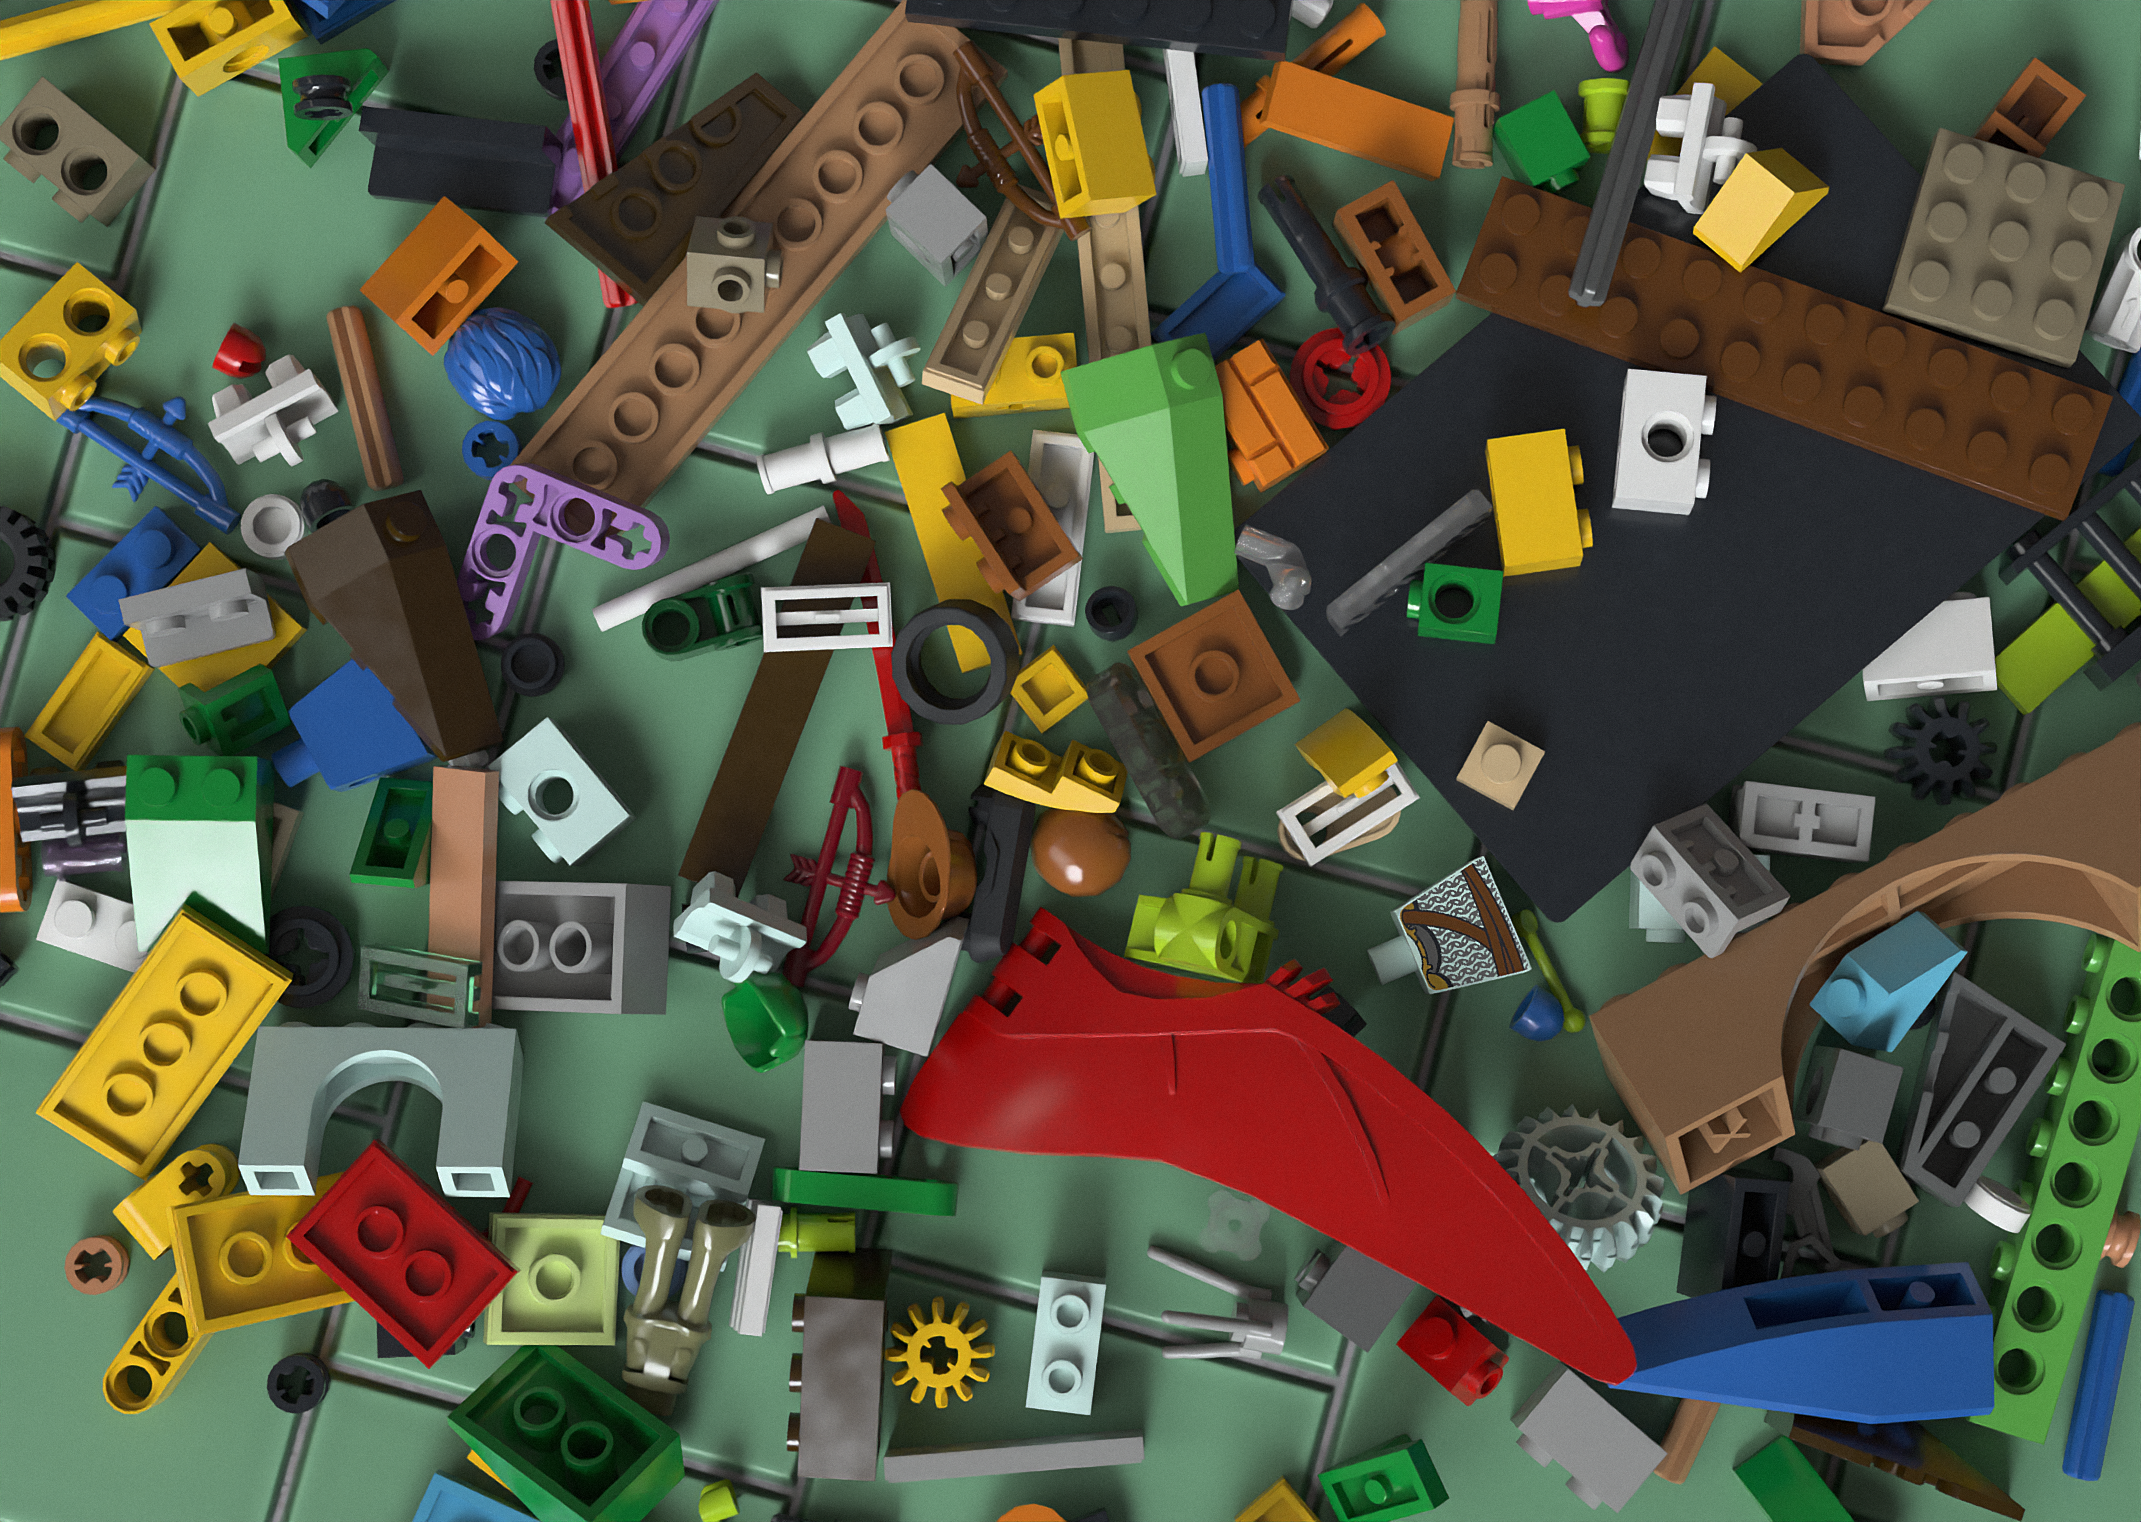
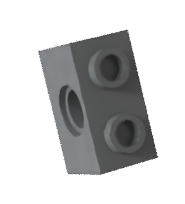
M1814 1046L1794 1113V1119L1811 1124L1808 1137L1859 1151L1862 1139L1882 1144L1904 1067L1841 1048Z

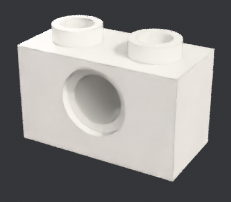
M1628 369L1623 388L1612 508L1689 515L1694 506L1695 497L1706 498L1710 475V460L1699 459L1701 434L1712 435L1716 412V396L1705 395L1707 376ZM1658 429L1671 430L1680 437L1683 450L1673 457L1659 456L1651 450L1648 444V436Z

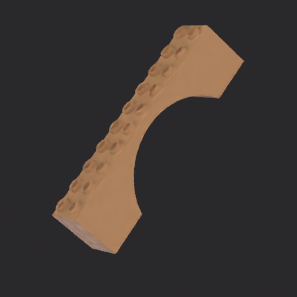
M2141 722L2126 726L2113 740L2088 753L2079 752L2071 755L2056 770L2032 783L2023 782L2014 785L1999 800L1977 812H1966L1954 817L1941 831L1918 843L1910 842L1897 847L1884 861L1861 873H1849L1840 877L1827 891L1804 903H1792L1783 907L1780 913L1775 914L1770 921L1745 934L1736 933L1722 954L1714 958H1709L1705 954L1688 964L1679 963L1662 972L1656 981L1631 994L1624 993L1612 997L1602 1005L1599 1011L1589 1016L1606 1076L1680 1195L1795 1135L1793 1114L1795 1082L1808 1040L1822 1017L1809 1005L1847 953L1916 911L1924 912L1942 929L1975 921L1995 919H2037L2060 922L2092 930L2113 938L2137 952H2141Z

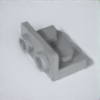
M246 568L118 599L124 625L141 631L148 663L156 668L269 641L276 636L263 577Z
M1707 803L1654 825L1630 865L1631 871L1709 958L1722 954L1736 932L1780 913L1791 897Z

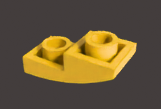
M1347 708L1294 744L1308 765L1319 770L1332 790L1344 798H1347L1352 793L1357 798H1361L1376 790L1389 778L1386 769L1398 761L1384 741L1361 718Z
M1005 730L994 749L984 785L1022 800L1070 811L1113 813L1120 805L1129 766L1116 761L1105 751L1091 749L1075 740L1071 741L1063 757H1060L1048 751L1036 741L1023 739Z

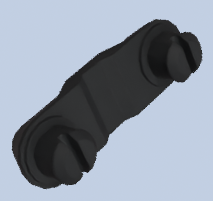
M984 784L979 785L972 792L970 799L977 800L978 805L976 807L969 806L968 812L975 825H987L983 848L987 858L985 876L976 888L972 913L964 911L958 915L970 919L961 950L968 951L971 959L976 963L1007 954L1012 945L1036 809L1035 803L1005 794Z

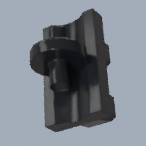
M121 760L97 762L96 766L91 770L72 772L60 771L55 766L32 769L29 776L12 778L11 790L18 811L22 842L67 838L70 847L85 846L86 835L126 831L127 766Z

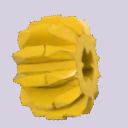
M935 1296L932 1301L933 1318L928 1319L922 1307L917 1303H913L908 1307L909 1317L916 1326V1330L901 1322L893 1323L890 1332L896 1338L908 1343V1346H892L887 1348L885 1359L892 1362L907 1361L908 1365L900 1368L893 1374L892 1381L896 1386H899L915 1377L918 1383L911 1394V1400L915 1403L922 1401L929 1386L936 1388L935 1402L937 1408H946L949 1399L948 1387L953 1385L958 1396L963 1401H968L972 1398L973 1391L964 1375L966 1374L980 1382H987L989 1379L990 1371L985 1366L973 1361L972 1358L994 1356L995 1345L989 1342L973 1343L972 1339L982 1335L988 1329V1323L986 1319L981 1318L974 1321L967 1328L961 1324L969 1311L970 1305L967 1302L961 1301L956 1307L953 1318L945 1317L944 1297ZM943 1336L945 1337L947 1347L957 1348L958 1358L950 1356L947 1367H936L933 1356H924L923 1345L930 1348L934 1340L932 1337Z

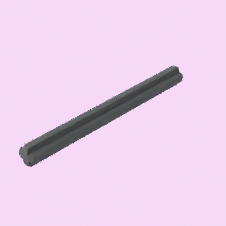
M1694 0L1654 1L1568 289L1569 297L1576 300L1577 305L1587 308L1589 305L1600 307L1606 301L1656 131L1659 101L1662 96L1667 94Z

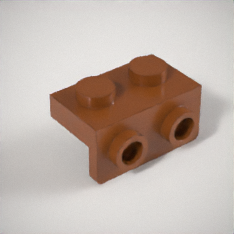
M1010 450L960 485H956L951 481L941 488L950 503L942 509L945 518L962 541H965L970 536L973 538L984 555L983 558L976 562V565L996 594L1005 589L1009 595L1021 601L1083 559L1013 451Z

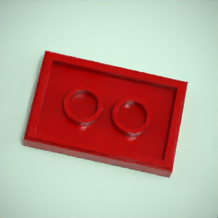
M380 1139L373 1140L286 1235L297 1248L428 1369L432 1368L521 1271L520 1268Z

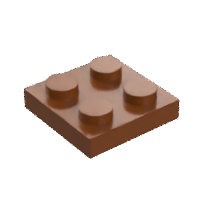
M1239 589L1127 651L1131 662L1188 764L1301 701Z

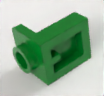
M261 663L206 692L190 682L178 688L185 710L179 713V717L186 734L195 745L200 746L204 744L219 756H233L291 725L273 672Z

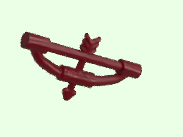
M839 766L829 803L834 805L818 862L814 859L790 854L794 870L783 878L787 882L801 884L805 887L811 886L800 925L806 927L807 942L801 948H794L787 953L782 969V974L793 985L804 987L807 974L810 971L826 963L835 954L846 937L853 921L859 918L865 895L874 897V904L876 905L893 901L896 897L895 891L885 880H880L878 885L868 883L875 859L872 856L874 840L873 816L870 804L860 788L864 772ZM850 808L856 811V851L850 854L845 876L831 873ZM827 885L842 888L835 908V913L838 916L819 948L814 951L810 949Z

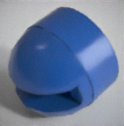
M1535 985L1518 1006L1509 1027L1530 1040H1550L1561 1031L1564 1023V1012L1561 1004L1558 1002L1559 1000L1553 994Z

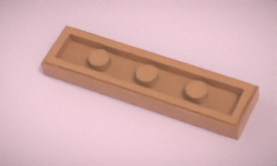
M455 765L434 766L426 1009V1020L473 1028L485 1027L486 1023L491 1024L499 771Z

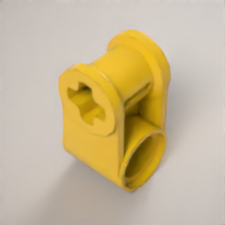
M216 1143L203 1144L194 1150H189L178 1156L159 1174L151 1177L128 1195L112 1212L155 1261L172 1249L165 1208L231 1194L238 1185L241 1175L238 1159L234 1152L226 1146ZM207 1163L214 1172L208 1178L209 1184L201 1187L195 1178L201 1172L200 1166Z

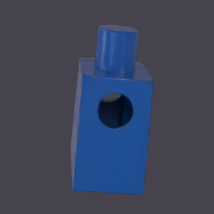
M353 659L290 708L288 711L289 716L301 738L271 754L276 769L289 787L320 771L329 788L339 792L348 791L377 781L380 777H388L431 762L438 757L392 705L393 695L369 668L363 671Z

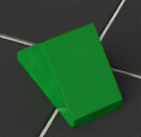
M368 48L278 58L287 147L304 164L312 168L388 74L389 70L375 53ZM310 75H337L349 78L351 90L345 93V100L352 104L353 113L345 118L325 121L297 118L294 115V105L300 102V95L292 91V82L300 77Z

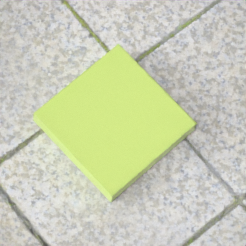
M489 1213L488 1240L520 1268L521 1271L485 1309L483 1336L485 1344L615 1345L620 1240L601 1235L606 1214Z

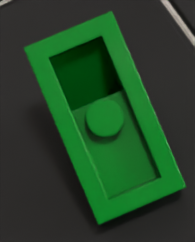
M380 777L349 873L352 883L417 888L430 884L433 782Z
M1407 1434L1391 1438L1325 1469L1317 1475L1339 1522H1389L1436 1509L1450 1499L1423 1440L1411 1441Z

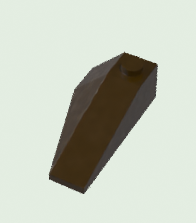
M421 490L364 503L287 547L284 554L309 610L323 626L328 622L353 649L349 654L350 657L363 671L369 668L393 695L392 705L442 762L500 746L503 742L502 734L447 546Z
M1767 1410L1764 1422L1792 1440L1870 1468L1871 1463H1874V1467L1895 1475L1902 1480L1919 1486L1924 1485V1483L1935 1486V1490L2009 1518L2021 1521L2025 1509L1916 1421L1868 1424Z

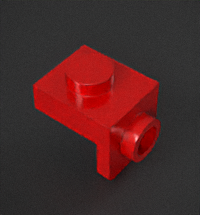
M1438 1296L1432 1300L1396 1343L1403 1352L1466 1406L1472 1405L1476 1399L1486 1397L1497 1387L1503 1376L1502 1368L1509 1361V1357Z

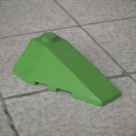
M1206 332L1146 346L1060 372L1078 437L1088 453L1096 452L1114 482L1109 486L1119 505L1126 503L1144 532L1143 545L1179 605H1189L1238 590L1239 583L1223 395Z

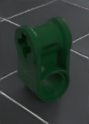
M744 573L726 577L703 585L697 590L662 599L652 604L646 611L642 621L643 637L652 652L664 660L671 662L683 661L712 651L728 650L763 639V626L760 623L750 587L755 583L753 574ZM730 599L734 601L739 617L738 625L734 624L728 604ZM678 614L684 616L690 623L688 637L677 646H665L656 640L655 630L657 624L667 615Z

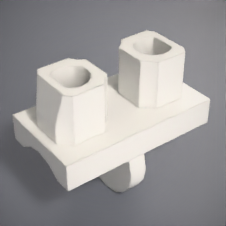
M1694 82L1692 95L1662 96L1660 98L1656 116V130L1662 137L1683 138L1680 157L1652 154L1648 159L1644 179L1645 187L1651 194L1671 200H1678L1685 211L1692 214H1703L1706 211L1712 181L1724 185L1744 155L1750 152H1757L1755 145L1740 139L1743 121L1738 118H1725L1727 104L1724 100L1714 96L1715 86L1710 83Z
M288 354L271 363L266 370V376L272 386V389L253 399L243 384H232L212 396L216 419L210 421L208 425L214 438L225 446L238 465L255 456L260 462H263L280 452L291 467L302 462L304 458L297 443L317 433L314 426L316 423L339 412L332 396L310 369L305 370L294 355Z

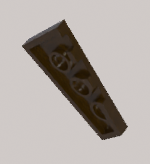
M756 72L692 116L688 122L643 150L639 156L616 172L610 173L597 182L583 195L551 214L544 223L644 307L686 257L696 216L718 218L805 113Z

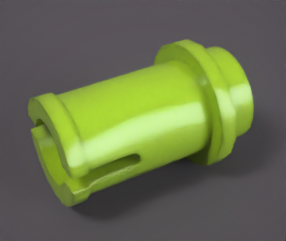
M791 1207L790 1213H782L778 1252H790L791 1258H797L798 1252L849 1251V1253H855V1211H849V1213H798L797 1207Z

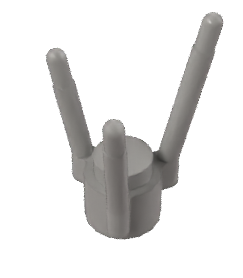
M1151 1246L1147 1249V1254L1150 1258L1247 1300V1303L1235 1302L1231 1318L1193 1312L1163 1311L1161 1319L1165 1323L1229 1332V1340L1237 1341L1166 1346L1161 1352L1164 1358L1194 1359L1239 1356L1260 1360L1262 1352L1276 1355L1281 1354L1286 1338L1289 1308L1286 1303L1271 1301L1272 1289L1247 1285L1156 1246Z

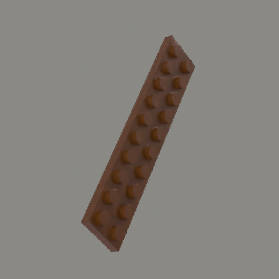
M1501 177L1456 291V299L1652 371L1707 376L1706 391L2064 521L2068 517L2113 396L1750 265L1740 273L1717 253L1631 222L1627 226L1606 301L1600 307L1590 305L1587 308L1577 305L1576 300L1569 297L1568 289L1592 208L1507 177Z

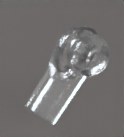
M1246 524L1234 553L1267 567L1271 581L1274 584L1269 595L1277 607L1285 610L1298 609L1303 604L1304 595L1310 593L1312 584L1311 575L1300 549L1292 542Z

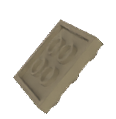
M1939 128L1931 143L1882 311L2069 369L2077 358L2125 184Z

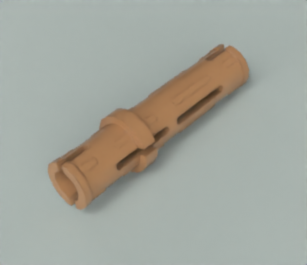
M1460 0L1456 91L1450 95L1449 107L1455 112L1452 164L1459 168L1483 169L1485 166L1491 167L1493 165L1494 113L1500 110L1501 96L1495 92L1499 0Z

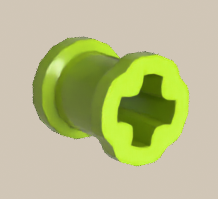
M1615 78L1584 80L1578 84V95L1584 98L1583 130L1579 136L1588 153L1609 154L1629 88V81Z

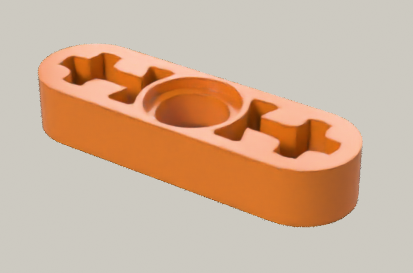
M19 727L0 728V913L28 911L33 892L31 841L22 842L18 811L11 790L12 778L28 776L27 747L24 734Z

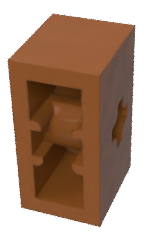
M1394 180L1337 210L1332 227L1354 266L1358 270L1363 271L1368 278V285L1366 287L1381 313L1390 314L1395 320L1396 327L1392 332L1393 335L1449 305L1456 290Z

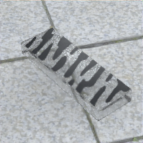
M1472 489L1328 605L1326 611L1328 622L1342 637L1408 584L1411 579H1414L1425 570V563L1433 564L1490 518L1492 511L1490 502L1479 489L1476 491Z

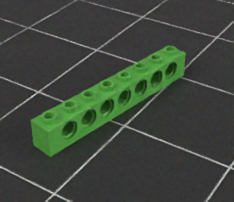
M2093 933L2085 946L2081 968L2087 971L2080 996L2075 994L2071 998L2063 1019V1030L2069 1032L2066 1046L2064 1047L2062 1057L2058 1056L2045 1078L2044 1090L2050 1094L2044 1116L2043 1118L2037 1117L2034 1120L2028 1133L2026 1153L2032 1156L2025 1179H2018L2012 1188L2013 1192L2028 1203L2031 1215L2019 1233L2009 1231L2006 1242L2000 1240L1996 1244L1989 1263V1277L1994 1278L1987 1302L1993 1314L1994 1409L1990 1415L1962 1417L1970 1422L2042 1445L2046 1441L2141 1125V952H2137L2121 942L2100 933L2099 935ZM2121 978L2127 980L2134 990L2133 1004L2124 1013L2118 1012L2111 1002L2112 987ZM2105 1039L2114 1047L2116 1061L2113 1068L2108 1073L2102 1075L2093 1065L2092 1053L2095 1046ZM2089 1101L2095 1107L2098 1119L2093 1131L2082 1136L2075 1129L2073 1116L2081 1103ZM2070 1162L2078 1171L2079 1184L2071 1195L2062 1197L2055 1187V1175L2061 1166ZM2053 1224L2060 1233V1247L2053 1256L2043 1259L2036 1249V1238L2044 1227ZM2035 1286L2042 1296L2041 1309L2035 1317L2023 1320L2017 1310L2018 1298L2025 1289ZM2018 1348L2024 1360L2022 1372L2014 1380L2004 1382L1998 1371L1999 1361L2004 1353Z

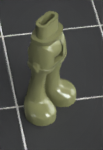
M649 1185L641 1187L636 1191L633 1202V1215L646 1237L645 1258L634 1303L627 1307L623 1316V1320L628 1328L626 1341L627 1363L624 1364L621 1377L628 1382L625 1391L626 1396L652 1414L669 1416L674 1412L677 1395L687 1391L688 1375L702 1345L711 1339L712 1324L708 1318L720 1269L727 1255L749 1240L754 1230L756 1218L750 1209L732 1201L715 1199L702 1203L698 1209L694 1226L692 1249L680 1301H672L668 1299L669 1290L693 1205L689 1196L679 1190L667 1186Z

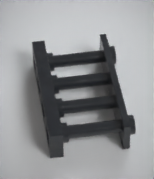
M2141 457L2047 535L2042 537L2036 529H2033L2005 553L2013 563L1998 576L2007 586L2028 569L2093 642L2095 646L2091 651L2099 660L2083 673L2099 691L2113 683L2141 659V625L2130 634L2121 625L2115 629L2048 552L2077 529L2141 601V562L2097 513L2124 489L2141 506Z

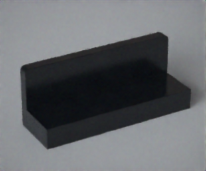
M363 106L359 132L375 145L368 184V193L375 199L436 205L445 196L456 206L464 209L537 217H549L552 214L563 144L547 126Z

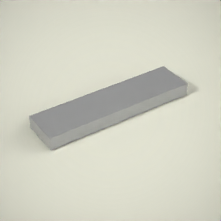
M1142 1428L894 1448L887 1449L883 1459L885 1481L889 1480V1483L1142 1463V1460H1145Z

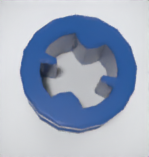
M484 421L476 424L467 432L462 443V455L467 466L476 475L488 481H492L495 474L502 468L510 466L523 450L518 436L508 426L498 421ZM490 435H495L502 445H509L507 458L499 455L503 463L493 468L490 467L487 460L476 456L478 445L486 447L487 444L483 439Z

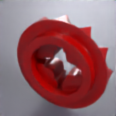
M1339 327L1320 331L1307 339L1296 352L1289 373L1290 384L1313 422L1330 427L1333 430L1361 424L1385 403L1391 385L1389 362L1381 347L1377 345L1367 352L1350 356L1342 347L1344 336ZM1354 357L1356 362L1352 367L1353 372L1350 380L1357 386L1356 390L1363 395L1360 396L1355 391L1350 393L1348 390L1341 389L1336 396L1332 395L1328 401L1323 399L1327 392L1326 388L1329 379L1322 373L1323 369L1316 364L1319 363L1325 368L1329 366L1331 369L1338 370L1343 364L1347 365L1350 359Z

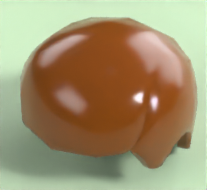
M1050 807L1039 815L1032 830L1030 840L1032 863L1037 873L1049 885L1071 897L1100 896L1121 881L1131 860L1129 832L1122 821L1113 813L1070 811Z

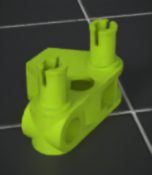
M1200 832V843L1189 888H1182L1181 893H1174L1169 898L1139 894L1124 957L1143 966L1200 980L1220 983L1262 984L1264 983L1273 941L1278 940L1280 932L1274 928L1275 923L1269 919L1280 873L1283 872L1284 866L1265 859H1260L1258 862L1255 857L1244 856L1239 884L1232 906L1233 901L1228 899L1227 896L1238 850L1241 849L1242 842L1217 834V837H1214L1212 833Z

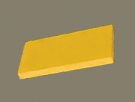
M184 903L40 1102L35 1113L146 1181L291 983L293 973Z

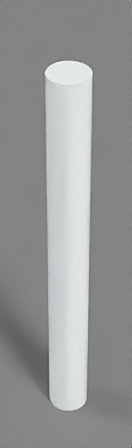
M823 505L592 609L594 617L601 631L604 632L646 613L652 604L662 599L697 590L703 585L720 580L807 541L816 518L831 524L832 522Z

